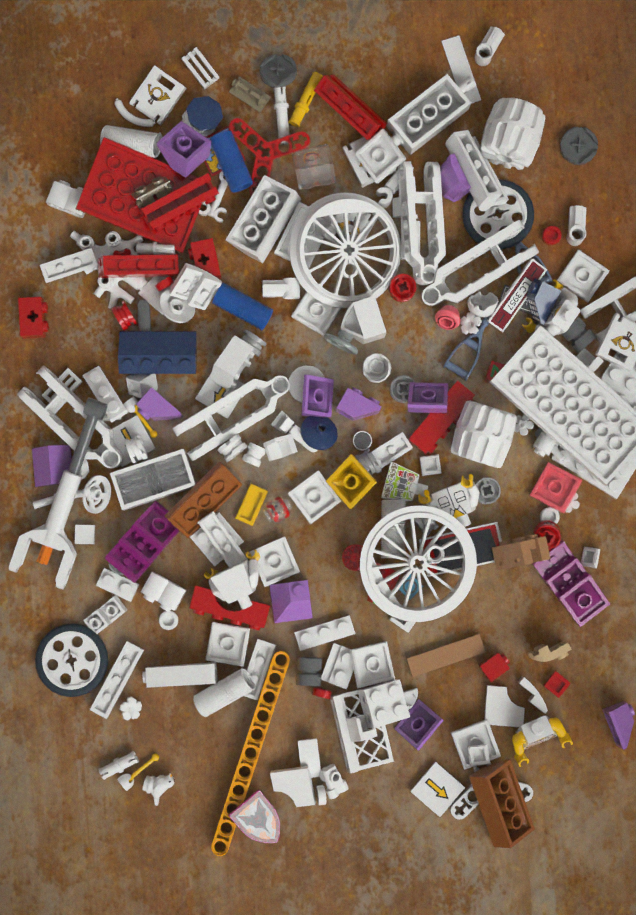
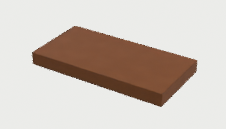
M219 461L164 516L189 539L200 528L197 522L212 511L215 513L243 484Z

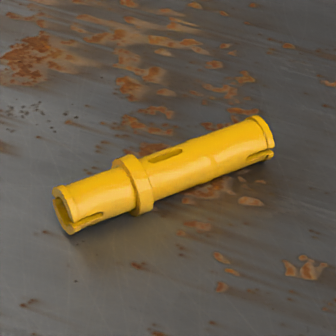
M312 72L299 102H296L295 110L288 121L292 126L300 127L305 113H308V107L316 93L314 89L323 77L320 73Z

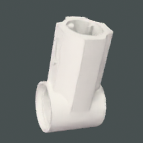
M490 27L483 41L477 47L474 58L479 66H486L490 63L492 56L505 36L501 29ZM484 52L488 54V57H482L479 53Z
M577 205L569 207L566 239L572 246L580 245L586 237V207ZM572 233H579L581 238L575 239Z
M297 278L263 280V297L299 299L300 283Z

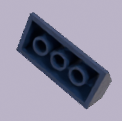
M120 331L118 348L119 374H196L197 331Z

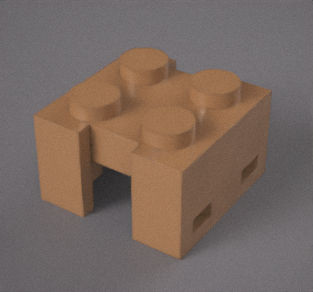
M537 534L526 536V540L524 537L512 539V543L510 540L499 542V546L492 547L496 570L551 559L546 536L538 538Z

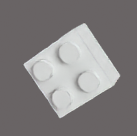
M400 679L386 681L357 690L367 728H377L410 717Z

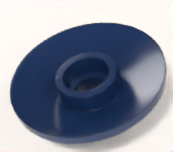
M309 416L301 425V437L313 449H329L337 440V428L327 417Z

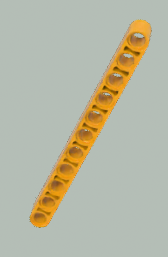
M282 650L277 651L272 658L211 845L212 852L217 856H223L229 850L236 824L229 817L231 812L228 811L227 806L229 804H236L238 807L245 800L290 662L289 654ZM279 654H283L287 658L286 663L283 665H279L276 662V656ZM272 673L280 675L281 680L278 683L270 681ZM265 692H272L275 696L274 700L267 702L264 699ZM260 710L268 712L269 716L266 720L258 718ZM260 729L263 734L262 737L255 739L252 736V730ZM247 748H254L256 755L248 757L246 755ZM242 766L249 767L250 774L247 776L241 775L240 768ZM234 786H243L244 792L236 794L233 790ZM228 822L231 824L232 830L226 832L222 829L221 825ZM222 841L225 843L226 848L218 850L215 843Z

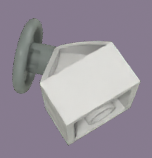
M375 296L353 302L345 313L341 329L337 334L338 337L326 333L324 339L335 347L356 355L358 354V349L350 344L353 338L362 344L385 338L386 329Z

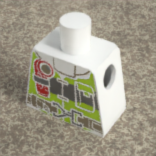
M391 462L381 498L413 501L414 494H420L425 497L424 490L428 489V485L418 483L419 474Z

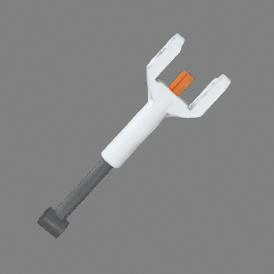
M88 398L83 410V414L87 415L69 470H64L46 524L19 536L9 565L10 571L17 573L19 567L24 562L32 539V541L42 544L37 562L40 564L48 565L53 549L65 551L55 579L57 588L62 590L65 588L77 553L72 542L67 538L64 528L82 479L79 473L98 419L103 420L108 404Z

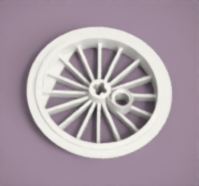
M336 193L317 200L299 217L290 240V260L296 278L312 297L333 307L349 308L353 302L372 296L378 298L387 290L399 269L401 241L393 219L377 202L355 193ZM362 212L372 213L374 216L354 239ZM347 213H357L349 239ZM334 214H343L345 238L333 216ZM329 216L340 240L320 224L316 218ZM377 218L384 229L357 243ZM311 224H316L339 245L308 236L307 232ZM384 232L387 233L389 245L358 248L360 245ZM305 239L335 247L337 250L305 253ZM351 248V252L347 254L344 252V249ZM390 248L389 261L358 251ZM338 253L308 270L305 256ZM359 256L387 264L383 276L378 274ZM340 257L318 284L312 277L311 272ZM356 260L379 279L372 288L369 287ZM340 264L334 292L331 293L325 290L322 285ZM347 264L353 267V272L350 275L345 273ZM358 274L366 291L355 295L353 277ZM342 277L349 278L350 296L338 295Z
M430 506L404 507L386 515L368 534L360 557L362 582L373 602L387 614L410 622L434 620L454 610L469 593L475 579L477 567L475 547L465 527L449 513ZM414 518H427L419 550L417 551ZM410 519L414 553L397 525L398 522ZM431 519L444 524L422 552ZM393 525L396 527L411 555L384 535ZM446 528H449L455 535L454 539L442 546L434 544ZM383 537L408 558L376 550L375 547L379 539ZM458 541L462 554L444 557L443 549ZM434 548L439 549L440 552L437 558L430 557V551ZM373 553L407 562L377 566ZM463 558L461 572L432 565L445 560ZM418 559L419 561H421V566L417 567L416 565H414V560ZM405 566L386 578H383L379 569ZM427 567L460 575L455 587L452 588ZM407 571L391 591L386 582ZM424 571H427L451 592L440 600ZM417 573L420 607H407ZM420 573H422L437 600V603L424 607ZM411 574L404 603L400 605L394 594Z

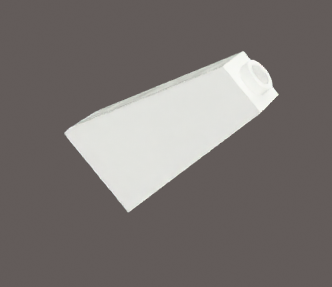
M216 662L146 667V671L142 673L143 683H146L147 687L216 684L218 681Z

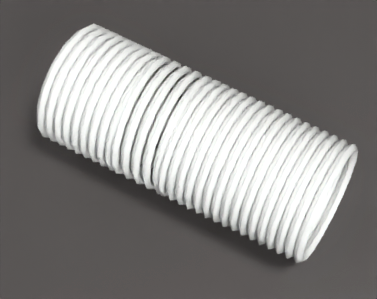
M111 125L104 126L101 131L100 144L103 137L149 157L156 158L160 154V149L157 146V142L161 139L159 133Z
M382 500L381 517L384 518L393 511L404 508L406 501ZM397 524L405 537L406 524ZM393 525L384 535L405 551L406 545ZM381 537L382 551L405 557V554ZM381 555V558H392L389 556Z
M241 668L225 679L194 695L195 707L202 716L207 717L252 692L255 689V685L250 674Z

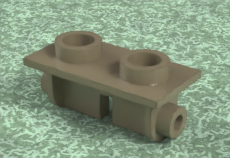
M240 76L233 81L232 88L229 93L260 113L271 98Z
M160 176L153 179L152 183L147 186L138 187L131 196L137 200L136 204L139 208H144L155 202L152 195L155 194L159 200L170 194V191L173 189L169 184L170 180Z

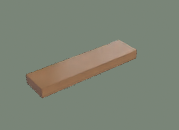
M476 634L406 658L412 677L485 653L480 634Z

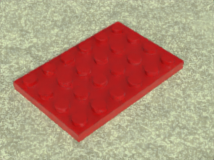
M103 137L75 209L158 244L174 245L175 251L183 253L200 209L191 214L189 211L183 213V218L175 223L170 220L165 223L167 227L158 232L155 229L150 231L139 212L143 207L139 208L137 206V200L131 194L138 187L147 186L152 183L153 179L160 176L170 180L169 184L173 189L170 193L198 179V177L189 174L185 178L168 164ZM152 195L154 200L157 201L156 195Z

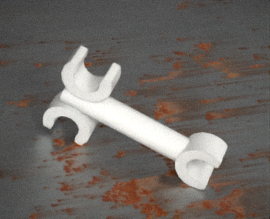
M220 172L219 175L221 182L218 187L219 194L215 196L216 200L212 202L211 206L210 204L206 205L205 202L202 203V205L207 206V209L205 211L199 210L198 213L201 216L208 215L213 217L219 223H223V219L219 218L218 214L221 212L227 213L225 208H218L228 185L227 181L223 178V172Z

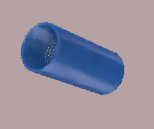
M223 131L211 137L212 148L231 192H239L250 187L253 181L232 131Z
M226 283L221 284L212 301V304L244 320V322L246 321V323L253 325L261 331L265 328L273 313V309L263 305V303L261 304L259 301L257 302V300L255 301V299L253 300V298L251 299L250 296L243 294V292L241 293L228 284L226 285Z

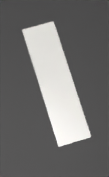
M460 36L443 40L442 44L456 85L458 86L468 76L473 78L472 82L474 77ZM477 86L464 94L471 103L481 101Z

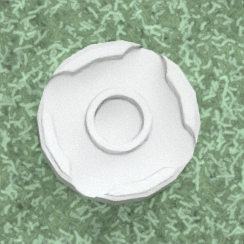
M305 365L298 367L289 377L290 394L300 403L303 400L304 375L325 378L322 372L314 366Z

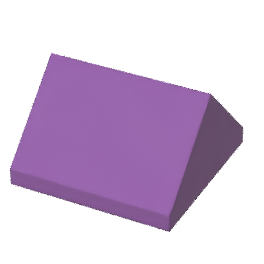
M304 375L302 416L331 417L334 379Z
M410 382L408 396L409 412L447 413L448 383Z
M52 445L32 449L35 487L59 485L64 470H69L72 460L71 447L69 445Z
M418 699L409 710L410 717L401 720L394 729L419 751L444 720Z

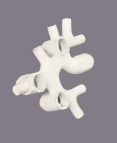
M73 231L70 235L72 239L77 241L76 244L82 251L94 247L97 258L113 255L115 250L123 251L125 248L131 250L130 255H137L134 251V246L138 242L141 243L143 241L141 236L124 241L117 232L111 231L105 237L106 244L98 246L92 237L88 235H80L76 231ZM112 237H116L114 242L110 241ZM89 241V245L84 246V243ZM98 266L85 270V273L89 274L94 270H98ZM98 277L99 287L93 294L100 298L104 291H109L110 301L108 308L111 309V307L117 305L119 298L124 299L129 304L135 299L118 286L120 280L125 281L134 289H139L140 291L147 281L145 277L107 278L109 281L104 284L103 280L106 278Z

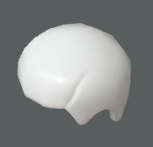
M479 291L468 298L467 305L472 314L484 318L493 314L499 301L493 293L489 292L487 295H482Z
M372 354L363 362V374L370 382L380 383L391 374V363L383 354Z

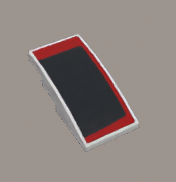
M498 522L467 528L466 530L475 547L477 566L495 562L492 547H497L499 542H502ZM453 532L441 534L434 544L442 546L454 539L455 535ZM434 536L426 538L422 552ZM458 541L443 549L444 557L462 554ZM432 549L430 557L437 558L440 553L439 549ZM463 558L445 560L432 565L455 571L462 570ZM427 567L435 575L448 573L445 571Z

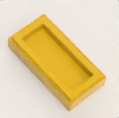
M250 484L235 519L253 526L268 491Z

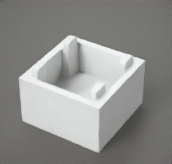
M234 335L215 362L209 379L228 391L231 387L235 388L237 385L235 381L239 379L244 368L251 365L249 360L255 355L253 353L254 347Z

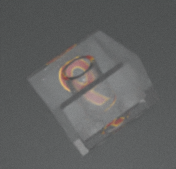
M328 144L308 147L292 153L299 190L336 183L334 164Z

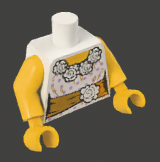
M545 715L518 728L516 734L512 737V742L516 753L514 759L519 767H521L520 764L524 760L526 764L529 763L524 750L551 738L559 736L562 748H565L564 743L570 742L571 745L573 744L569 733H566L563 724L558 718H549Z

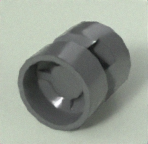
M580 317L571 324L565 333L561 334L567 341H572L571 346L577 353L582 351L597 337L591 329L585 328L586 324Z
M297 657V669L300 671L296 674V685L321 686V674L318 671L322 669V658Z

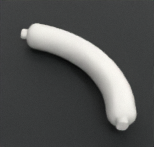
M115 99L117 110L129 122L142 127H153L156 124L152 119H141L132 115L124 107L121 100Z

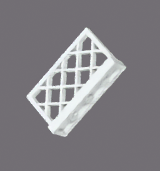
M357 690L333 695L330 698L348 773H355L359 770L394 762L385 725L381 726V728L377 727V729L382 731L383 735L379 743L372 738L365 740L361 747L351 742L346 719L350 718L352 714L360 715L355 712L360 702V699L355 696L358 694ZM352 696L357 699L352 709L345 705L344 697ZM368 740L377 744L373 754L364 750ZM380 747L386 750L387 759L380 760L375 757ZM361 752L370 756L367 764L359 765L358 757Z

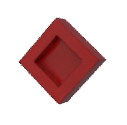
M554 671L543 686L557 698H560L571 683L557 671Z

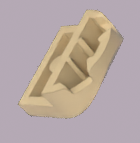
M561 641L551 648H548L545 644H540L534 648V651H530L527 654L533 660L547 662L565 658L569 655L568 651L572 649L567 642Z

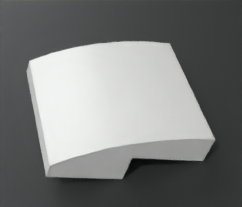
M185 263L171 286L169 293L171 296L187 300L188 306L206 310L221 286L222 281L203 269Z

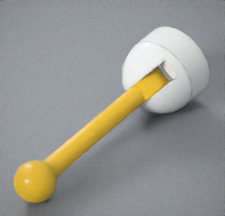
M133 396L123 404L127 412H135L149 430L152 438L157 437V432L149 426L138 412L139 407L136 405L138 400Z
M153 754L151 759L132 775H121L117 780L122 787L128 791L134 785V777L153 761H158L159 755Z

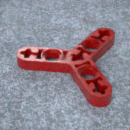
M240 118L233 119L229 124V129L233 135L256 155L252 173L253 184L249 188L251 196L254 193V188H257L259 184L258 181L255 182V178L259 180L263 178L257 174L259 167L265 166L267 168L266 176L271 177L275 159L304 150L311 143L310 136L303 131L267 142ZM242 123L241 128L244 131H247V129H250V131L245 133V135L239 130L235 132L234 124ZM256 135L257 143L249 145L247 143L248 136ZM301 135L307 138L304 141L305 145L302 146L300 143L294 144L296 149H293V144L290 141L291 138H293L294 142L298 141ZM261 141L264 142V144L261 145L264 149L267 150L268 148H270L269 153L271 155L269 157H262L263 152L259 148L257 149V152L255 151V149L259 147V145L261 144ZM282 141L289 143V149L286 152H281L279 149V144Z

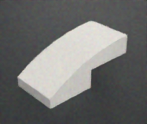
M522 676L518 683L532 693L528 701L546 714L548 710L543 698L536 688Z
M317 738L298 740L301 767L309 766L311 778L320 777L321 767Z

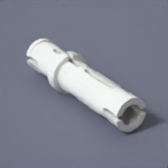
M286 87L273 88L278 139L289 135L287 113L289 104L286 102ZM282 141L279 145H288L289 143Z

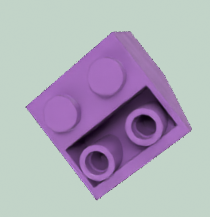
M353 387L352 390L347 388L336 408V412L354 421L379 414L382 406L379 405L380 402L372 397H369V399L362 396L363 392Z

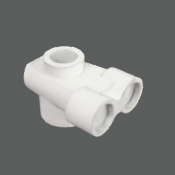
M334 764L321 769L319 776L323 782H326V792L329 799H334L340 793L349 789L346 780L342 779Z

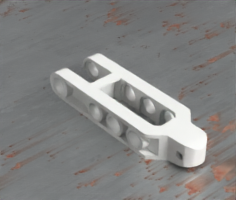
M404 161L398 166L403 258L413 267L415 282L425 286L435 281L438 264L446 255L440 165L438 162L425 163V192H416L411 161ZM415 203H426L429 255L426 258H423L418 253L417 238H419V234H417L416 227L418 216L415 212Z
M517 220L437 270L435 282L426 287L422 292L423 302L428 306H435L443 300L458 303L537 255L539 250L534 244L522 253L507 260L498 246L503 241L523 230L525 227L522 222ZM490 250L499 267L484 274V276L473 283H469L456 293L450 292L445 283L446 276Z
M636 276L581 309L580 312L586 319L611 304L616 313L620 314V319L624 316L636 322V311L627 315L618 301L619 298L636 289ZM607 328L595 334L600 343Z
M42 366L37 374L48 382L47 385L57 396L46 406L26 387H23L17 395L75 451L79 437L56 413L68 402L75 408L74 411L76 413H80L86 419L87 415L83 414L85 403L51 370ZM62 399L63 401L55 409L53 406ZM98 419L95 429L103 435V443L98 449L88 447L84 459H97L107 468L119 467L123 462L124 456L114 445V431L104 421Z
M281 375L275 376L267 382L253 378L172 429L176 436H179L186 430L193 428L204 420L206 421L214 436L187 452L190 459L194 461L273 413L277 399L289 391L290 382ZM254 389L261 390L266 398L264 406L225 430L221 431L212 417L217 410L226 408L233 400L244 397V395Z

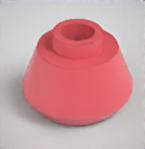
M452 305L443 306L435 314V321L443 329H455L460 324L459 311Z

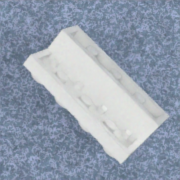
M468 130L453 132L445 145L450 155L455 153L460 167L471 186L469 191L479 210L487 211L491 206L505 204L509 199L488 159L481 155L480 144L476 137H472Z

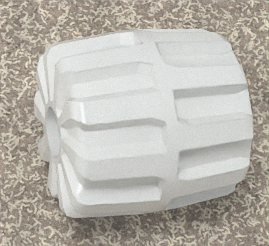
M518 98L499 99L494 104L484 128L480 145L481 155L495 165L502 164L504 168L510 169L515 167L518 170H522L524 166L529 167L541 141L545 124L543 111L534 104Z
M467 401L456 424L451 453L485 465L501 468L513 440L517 416L484 404Z

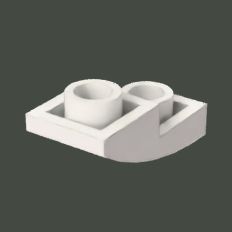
M115 595L83 621L98 634L128 609Z

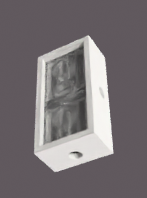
M185 449L110 473L121 509L124 511L191 489L196 485Z

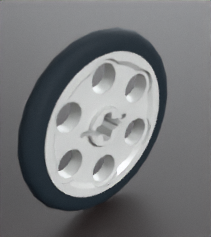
M498 179L506 195L514 196L516 203L513 205L505 203L491 206L483 215L478 216L474 212V209L478 206L470 193L463 206L462 218L469 236L480 244L498 233L502 227H507L514 223L512 220L514 213L521 214V222L525 228L500 243L498 246L502 250L511 248L526 238L534 222V207L529 195L522 187L514 182ZM496 210L503 212L500 219L497 216H493ZM489 224L491 231L483 233L480 229L481 225Z
M63 624L52 629L40 641L35 657L36 670L43 684L52 692L67 697L81 696L95 689L103 680L108 666V652L103 640L92 629L80 624ZM75 636L82 638V646L75 647L72 640ZM58 640L64 644V649L60 652L56 651L53 647L54 643ZM92 650L95 652L96 658L94 661L86 659L85 654L87 651ZM70 654L73 658L76 657L77 661L74 662V666H72L71 663H67V659L70 658ZM50 659H55L58 662L56 670L48 668V661ZM82 669H87L90 672L89 679L83 680L80 678L79 673ZM67 673L71 676L69 684L61 682L62 674Z

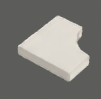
M487 685L484 720L488 719L489 725L522 726L525 708L515 705L510 700L507 694V687Z
M309 766L271 770L270 776L274 791L289 795L296 807L316 804Z

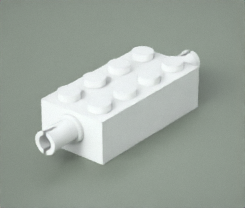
M446 74L388 119L387 128L393 134L391 139L397 147L402 145L409 155L413 154L468 111L471 102L464 94L476 86L474 80L471 82L473 78L468 76L467 79L457 86L450 76Z

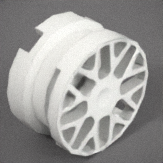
M139 434L130 440L124 439L133 464H137L142 459L144 461L149 459Z
M238 434L224 443L218 449V452L225 456L226 462H229L248 446L245 442L242 443L241 437Z

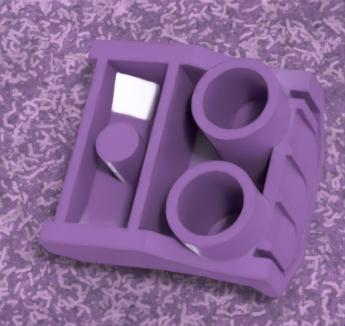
M455 153L451 154L440 167L442 196L452 202H456L469 192L471 186L460 167Z

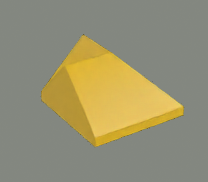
M353 454L326 480L328 485L349 509H352L377 483Z

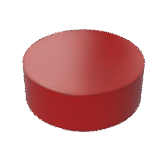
M556 226L546 227L542 233L543 242L550 246L556 245L562 236L560 229Z
M169 276L156 284L155 287L158 292H161L171 286L174 280Z
M319 687L313 688L312 695L326 699L331 698L332 692L330 690Z

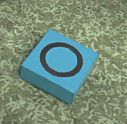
M411 574L399 588L405 596ZM415 578L409 600L419 591L418 581Z

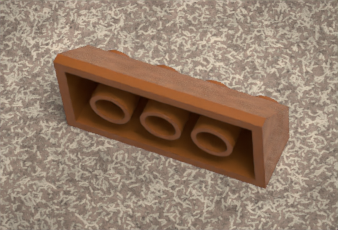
M511 759L481 767L469 776L494 847L511 849L535 830Z

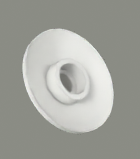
M166 290L160 296L159 307L162 313L171 321L185 323L194 316L195 307L188 306L187 300L171 296L169 290Z

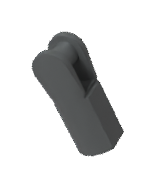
M140 300L137 305L139 331H151L150 305L146 300Z

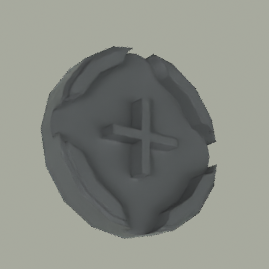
M271 55L265 58L260 65V78L270 87H285L291 84L297 75L296 63L287 55Z
M584 127L569 129L563 135L560 142V152L563 158L575 165H584L590 162L598 149V140L595 134Z

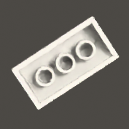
M264 175L227 236L226 241L247 256L263 264L300 202V196L295 190Z

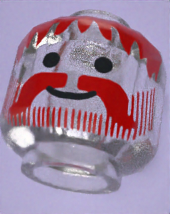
M277 496L265 503L263 511L269 523L273 522L277 525L290 518L291 513L289 510L293 508L288 499L283 500L281 496Z

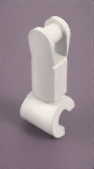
M398 169L385 186L379 188L376 192L378 197H386V199H381L378 203L383 208H387L390 205L393 194L399 189Z
M281 411L271 425L284 434L287 432L292 434L293 439L310 452L318 451L309 447L303 441L300 432L301 428L297 425L293 426L295 422Z

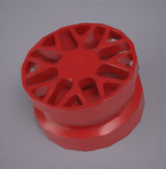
M398 274L390 283V295L398 302H407L415 295L416 282L410 275Z
M123 300V306H113L111 310L125 331L132 322L135 325L137 322Z
M544 520L535 526L534 535L537 534L538 538L546 536L549 550L559 545L561 533L559 526L555 522Z
M354 544L344 550L342 561L346 568L352 571H360V557L363 546Z

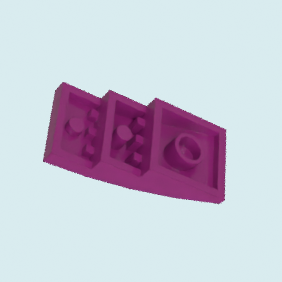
M156 500L136 520L104 558L133 583L140 578L180 532L164 516L168 510Z
M561 540L556 548L549 550L551 559L533 562L532 565L573 620L581 627L609 606L610 603L591 575L586 572L565 542Z

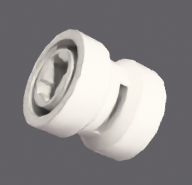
M250 442L247 447L248 452L244 454L242 460L259 468L261 458L266 454V450Z

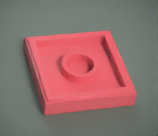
M548 462L530 496L564 514L583 480Z

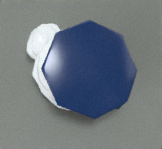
M209 96L193 98L182 115V122L204 137L208 136L216 129L223 118L220 103Z

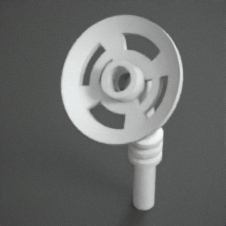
M96 475L92 477L84 489L77 490L75 498L83 497V504L88 512L100 513L109 503L111 486L108 479L104 476ZM101 482H102V484H103V486H104V492H103V493H102L101 488H100V486H99V484H100ZM54 493V496L34 501V509L52 504L56 493Z

